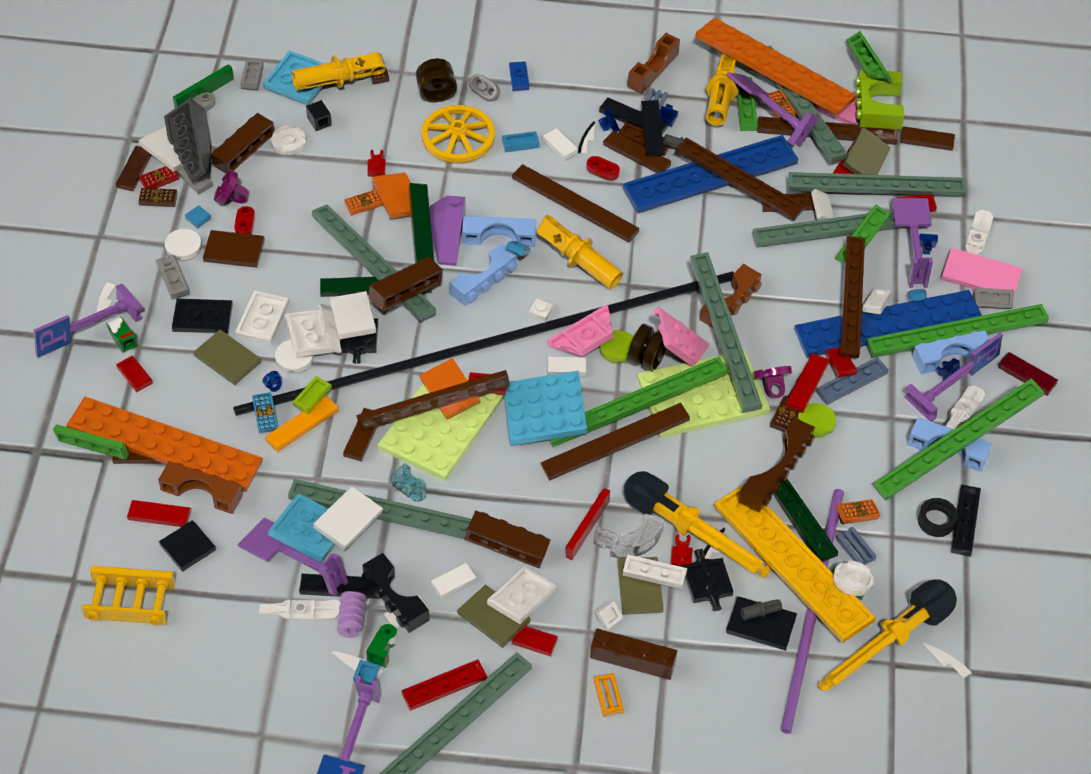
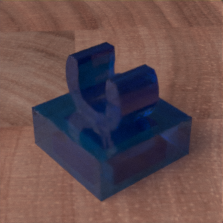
M666 104V107L662 106L660 109V120L668 123L669 127H672L678 117V111L673 110V105Z
M611 109L605 110L606 117L598 120L603 131H608L610 128L615 132L620 131Z
M920 233V245L923 247L922 254L930 255L932 248L936 247L938 235Z
M955 358L949 362L943 361V368L937 367V374L943 376L944 381L960 369V361Z

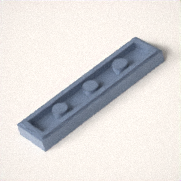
M876 357L857 367V374L841 378L837 377L816 388V393L826 405H829L888 374L889 369Z

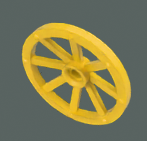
M451 105L434 111L426 118L422 125L421 136L424 147L434 157L446 162L465 163L482 157L491 149L495 139V128L491 119L479 109L465 105ZM450 114L464 115L460 120H455ZM470 116L482 121L465 124ZM441 117H445L450 124H434V122ZM486 127L489 133L488 138L469 129ZM429 129L447 130L431 140L428 138ZM466 136L484 144L473 151ZM447 137H451L446 152L434 146ZM456 140L462 141L467 153L451 154Z

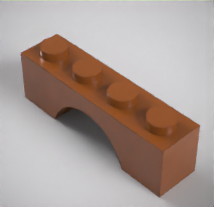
M665 33L657 41L648 61L645 64L637 62L629 71L628 87L643 93L679 54L680 39Z
M742 264L733 274L731 287L735 293L725 298L731 316L733 314L736 315L741 305L747 303L751 295L757 292L762 285L760 282L762 274L745 264ZM704 304L700 311L699 320L713 328L708 310Z
M169 461L158 479L161 491L178 497L192 489L207 491L213 497L214 508L230 514L234 513L243 497L241 484L236 481H228L217 475L204 473L199 469L185 467L181 463Z

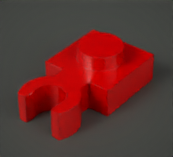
M371 150V159H368L367 167L368 177L385 175L386 159H384V151L380 150V154L375 155L374 150Z
M677 534L675 538L676 546L672 547L671 565L683 567L685 564L692 563L693 548L689 547L690 535H687V540L682 542Z

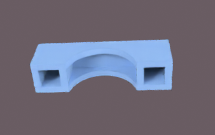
M464 216L462 242L468 245H481L490 236L504 235L527 247H535L536 219Z
M500 243L489 252L490 267L479 274L462 272L449 282V294L464 306L473 302L480 294L488 291L493 284L501 281L506 274L516 269L517 254L505 248V244Z
M984 330L961 336L957 335L948 339H939L930 343H921L915 346L912 358L920 374L938 371L941 360L949 355H961L971 361L972 353L990 339Z
M918 417L911 431L908 446L923 451L953 430L931 422L928 419ZM978 439L958 452L962 458L963 466L982 472L992 443Z

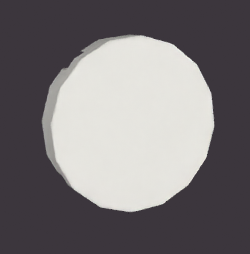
M283 126L273 132L271 145L279 154H297L306 146V136L304 131L298 127Z
M190 229L175 230L165 239L166 252L169 256L174 255L175 259H192L198 255L202 247L199 234Z
M288 340L278 346L275 352V359L278 367L283 371L299 373L311 366L313 355L296 357L292 341Z
M856 561L839 563L833 573V581L837 588L852 596L868 594L873 587L875 578L867 566Z

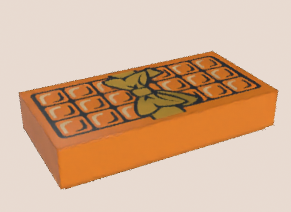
M781 90L768 93L772 100L795 117L796 112ZM773 110L777 118H782Z
M376 189L344 199V203L351 216L383 206Z
M873 499L842 503L836 507L844 524L876 520L880 517Z

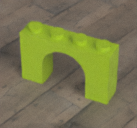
M860 69V75L856 76L855 86H858L856 88V97L859 98H857L856 108H859L857 109V120H860V127L902 130L904 105L883 104L871 98L876 95L900 96L902 72L887 71L893 82H889L886 79H871L865 69Z

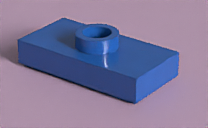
M526 61L509 62L512 91L529 90L530 85Z

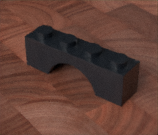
M384 553L362 564L363 574L361 575L364 582L373 587L376 597L378 599L381 598L385 602L384 605L389 613L393 612L401 628L404 627L410 633L430 621L429 609L418 596H402L391 589L390 584L395 578L394 566Z

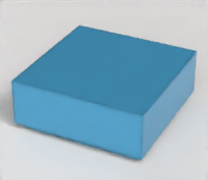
M198 205L186 213L185 218L196 228H199L211 219V215Z
M359 660L353 681L355 682L358 675L362 677L364 684L372 686L373 680L377 679L380 665Z

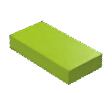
M315 376L293 401V406L309 415L331 390V384Z

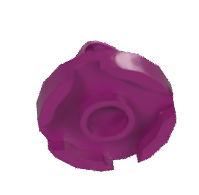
M229 170L222 178L223 183L221 186H218L216 189L214 201L220 205L224 204L227 199L240 204L245 203L249 191L237 184L238 173Z
M780 366L769 368L765 371L763 369L753 372L754 379H764L767 395L770 398H779L785 393L784 376L792 374V367ZM774 384L778 385L780 389L778 395L773 394L771 390Z

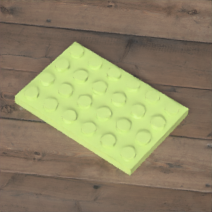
M746 350L743 352L762 402V409L743 413L728 371L727 375L648 407L652 415L681 402L690 416V421L659 433L660 438L770 414V407L759 381L754 379V369ZM720 355L719 357L727 367L724 356ZM716 357L699 360L692 366L684 363L656 369L653 372L637 373V380L640 388H644Z
M422 384L413 398L429 393L424 384ZM492 393L479 395V403L446 420L439 408L397 420L378 443V449L446 481L501 404L504 395Z

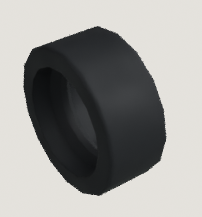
M931 498L921 505L918 524L926 534L934 537H944L949 535L955 528L958 517L957 509L945 499ZM932 510L941 511L948 516L949 522L943 525L934 524L928 520L926 513Z

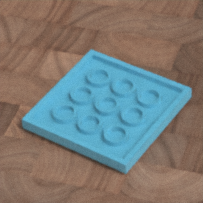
M579 370L510 382V386L507 387L506 395L504 396L511 446L588 433Z

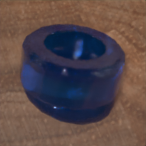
M271 371L263 377L262 382L271 392H277L282 385V376L278 371Z

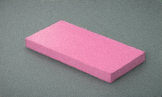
M951 248L941 279L973 289H1012L1015 295L1023 268Z

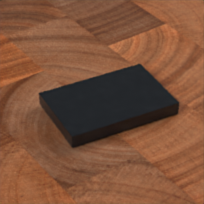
M176 298L172 332L216 333L221 329L229 334L233 301Z
M737 596L726 633L786 651L797 613L782 609L765 614L763 618L760 616L744 621L740 608L757 604V601Z

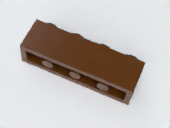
M256 113L241 128H238L232 136L227 138L223 144L213 150L211 153L212 165L225 174L229 170L234 171L273 136L274 122Z
M427 257L371 284L369 300L382 312L440 284L442 282L443 269L430 257Z
M476 510L464 540L539 569L551 539L546 538L542 534H535L524 527H517L503 519H497L485 512Z
M597 628L591 644L590 658L671 680L678 650Z

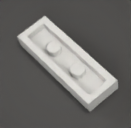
M627 555L622 575L682 589L687 568Z

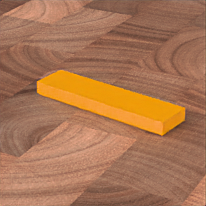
M325 396L309 415L301 412L266 435L265 441L276 452H279L339 412V407L328 396Z

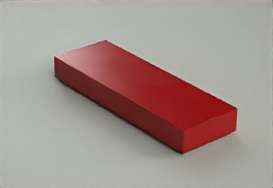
M132 500L127 519L182 527L189 521L191 508Z

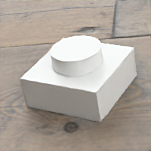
M536 298L529 310V316L546 322L553 310V304Z
M609 600L595 611L604 629L609 630L623 618L613 600Z

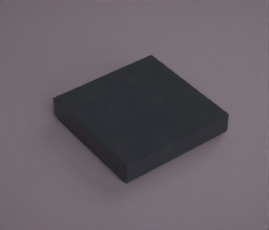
M193 520L159 541V545L182 572L216 551L213 543Z

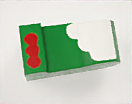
M121 316L106 323L108 331L122 353L138 346L135 333L132 329H129ZM131 341L130 344L123 345V342Z
M384 624L379 628L366 650L367 661L384 668L387 667L389 663V650L397 643V629L395 626Z

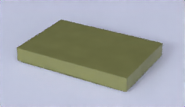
M863 127L859 131L843 166L854 174L878 175L891 147Z
M221 329L193 352L197 359L233 385H236L261 363L260 357Z
M641 557L658 561V557ZM618 558L617 568L622 615L663 613L661 584L623 576L626 558Z
M485 584L457 610V613L503 648L531 622V619L528 616L519 624L487 605V599L495 591Z

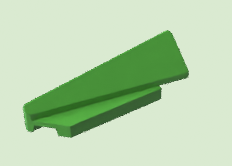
M861 31L846 39L871 79H886L889 82H893Z

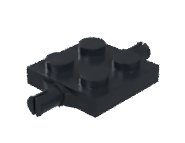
M373 318L376 333L340 340L341 353L353 354L352 362L356 364V360L357 364L361 362V354L377 352L378 318Z
M697 549L695 551L697 561L683 565L684 568H687L685 578L693 603L711 601L713 611L716 612L722 609L719 599L733 596L734 591L723 558L706 559L703 549H700V552Z

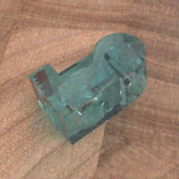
M406 463L391 475L392 485L411 500L420 502L426 498V483L424 480L414 477L411 474V467Z

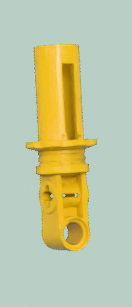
M379 52L353 58L345 57L343 60H338L337 56L334 55L331 57L330 63L292 70L291 76L296 91L336 83L338 88H342L343 81L348 80L350 82L357 78L379 75L385 72L386 67Z
M724 53L721 55L717 73L706 85V91L710 97L706 120L715 126L723 125L726 122L730 102L735 99L739 91L737 83L726 75L728 72L735 73L736 60ZM717 100L722 101V104H717ZM715 111L721 113L720 118L714 117Z
M545 215L536 232L557 247L564 257L569 258L568 265L571 268L578 264L609 290L613 289L621 280L623 272L591 247L593 244L592 239L587 238L583 241L578 234L574 235L555 218Z

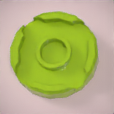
M614 330V338L599 346L600 353L605 360L611 363L628 362L627 356L633 336L626 331Z
M821 403L808 404L804 413L799 412L797 419L815 427L813 433L815 438L825 437V435L832 433L836 426L834 411Z

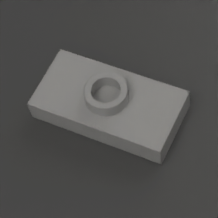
M246 60L240 83L241 88L258 89L264 65L263 61Z
M183 167L177 170L178 175L197 194L213 186L212 181L205 174L192 182Z
M976 288L975 302L978 307L1012 309L1014 290Z

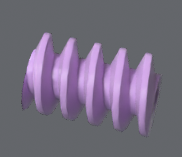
M352 591L342 593L337 632L341 636L353 638L358 635V632L363 630L362 623H364L363 616L365 615L364 609L366 607L364 603L366 602V596L364 594Z

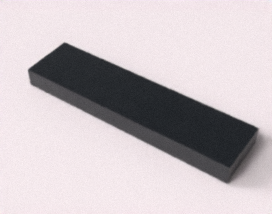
M609 97L599 107L600 113L643 129L641 111ZM661 120L663 134L668 128V123Z
M659 100L641 101L646 156L664 155Z
M961 484L957 506L958 517L953 533L951 553L971 557L981 488Z
M301 574L300 595L333 596L329 593L322 575ZM346 576L348 583L346 585L341 583L336 588L338 594L335 597H341L342 593L352 591L362 593L366 598L378 599L373 592V587L370 584L367 585L363 578L359 576Z

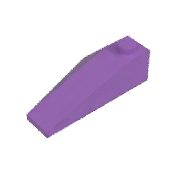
M447 195L430 205L432 239L437 261L440 265H457L463 230V218L466 213L465 197Z

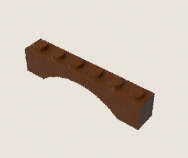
M794 417L787 426L782 442L785 452L783 459L769 471L750 476L741 488L738 502L758 512L764 506L767 507L771 501L772 494H777L781 486L780 483L787 480L790 469H795L798 458H803L805 455L806 447L813 444L815 440L813 435L815 427Z

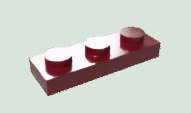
M1008 352L999 363V369L1023 383L1032 378L1046 396L1050 394L1058 383V379L1011 352Z

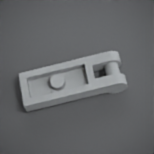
M174 255L168 256L167 259L162 260L160 258L155 260L171 299L189 294V289Z

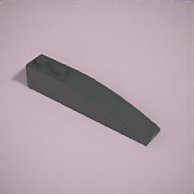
M189 98L166 114L164 119L168 141L171 145L173 144L174 152L179 156V161L184 165V170L193 182L207 172L210 158V139L204 108L192 98Z

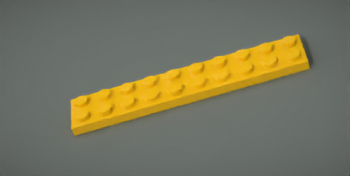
M744 484L714 503V508L842 643L875 622L876 617L855 596L848 595L837 588L833 581V573L768 506H764L758 512L738 502L741 488Z

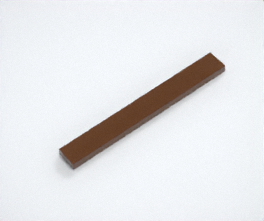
M758 117L757 133L791 136L795 131L784 118ZM825 122L838 140L854 141L859 131L863 128L857 124ZM864 127L884 143L897 145V129Z
M687 137L676 148V152L793 221L804 211L805 206Z
M524 164L512 174V179L628 243L639 233V227Z
M853 236L846 237L840 356L859 358L865 238Z
M503 370L356 416L361 431L508 387L510 382L507 371Z
M680 402L540 462L541 467L550 481L690 421V416Z

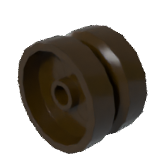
M439 58L429 59L417 68L416 80L419 85L420 95L424 100L434 103L443 102L455 94L457 82L453 68L448 61Z
M642 324L635 333L629 347L628 362L634 365L642 363L643 368L651 372L656 370L667 350L664 346L660 330L654 332L652 326Z

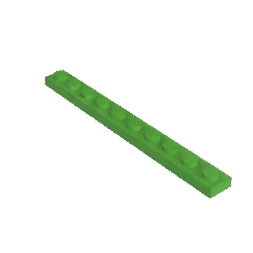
M1038 304L868 338L866 344L873 358L913 350L916 345L921 343H930L939 339L970 334L975 331L985 330L988 335L1047 323L1049 316L1043 305Z
M718 356L585 412L587 430L591 432L727 375L728 369ZM581 435L550 439L549 441L552 447H555Z
M1031 378L876 481L874 487L885 500H888L1044 396V391Z

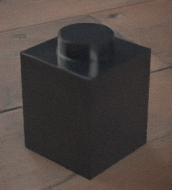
M322 100L306 106L307 119L315 131L332 126L331 113Z

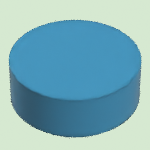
M914 289L908 292V300L911 301L927 298L925 289Z

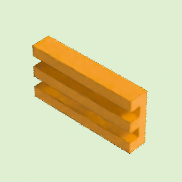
M614 673L593 677L603 717H607V714L615 715L617 712L619 714L624 713ZM608 679L611 681L617 707H614L607 683ZM599 681H602V683H603L604 691H605L606 698H607V702H608V706H609V708H607V709H606V705H605V701H604V698H603V694H602V690H601Z

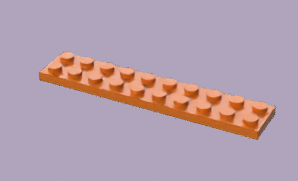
M715 17L696 31L695 38L837 116L856 99V94L848 89L839 86L835 82L828 80L806 66L795 62L791 58L784 56Z
M84 396L66 425L68 428L123 442L128 451L155 459V461L167 464L169 461L181 463L185 467L199 469L204 473L214 474L228 481H236L241 484L242 491L244 492L248 490L263 462L262 457L86 396Z

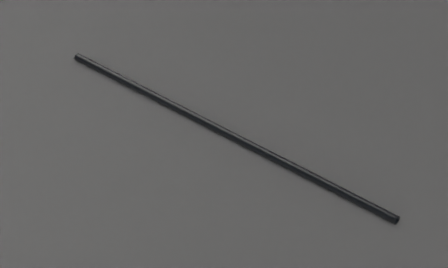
M731 271L717 275L719 284L732 281L734 272ZM694 281L608 305L609 313L612 314L700 290L698 282ZM599 308L326 382L331 384V390L572 325ZM304 388L272 396L273 404L278 405L295 400ZM253 401L233 407L235 416L255 411Z

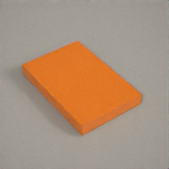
M406 172L372 177V183L390 219L411 216L408 188L411 182Z
M453 357L419 375L420 380L429 393L468 381ZM478 396L439 407L446 420L479 403L480 398Z

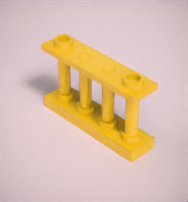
M91 566L90 574L93 583H96L92 604H82L85 619L167 625L166 613L161 609L165 590L175 588L176 582L172 571ZM106 584L117 585L112 607L100 606L104 585ZM126 586L137 587L132 608L120 607ZM147 587L157 588L153 610L141 609L145 588Z

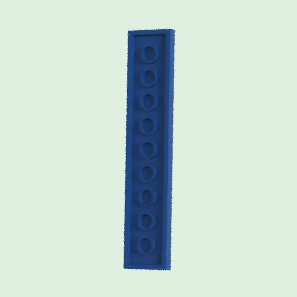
M783 135L718 154L721 158L754 177L798 163V157ZM691 162L623 183V189L635 210L639 213L730 185V183Z
M970 290L886 306L881 314L862 311L860 347L867 346L868 338L982 316ZM842 315L795 325L794 330L806 358H810L812 353L824 355L826 350L840 347Z

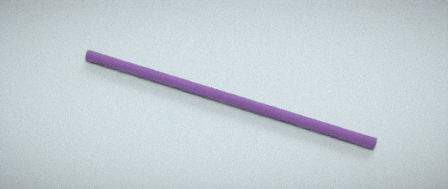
M841 489L834 490L825 530L832 543L839 518L836 507L838 504H842L844 491ZM829 560L822 562L828 568ZM809 607L781 726V732L785 734H790L792 731L817 615Z

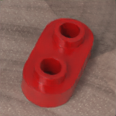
M591 156L587 159L586 168L590 173L607 180H615L619 177L620 167L616 163L599 156Z
M243 206L237 210L234 225L235 233H253L255 211L252 207Z

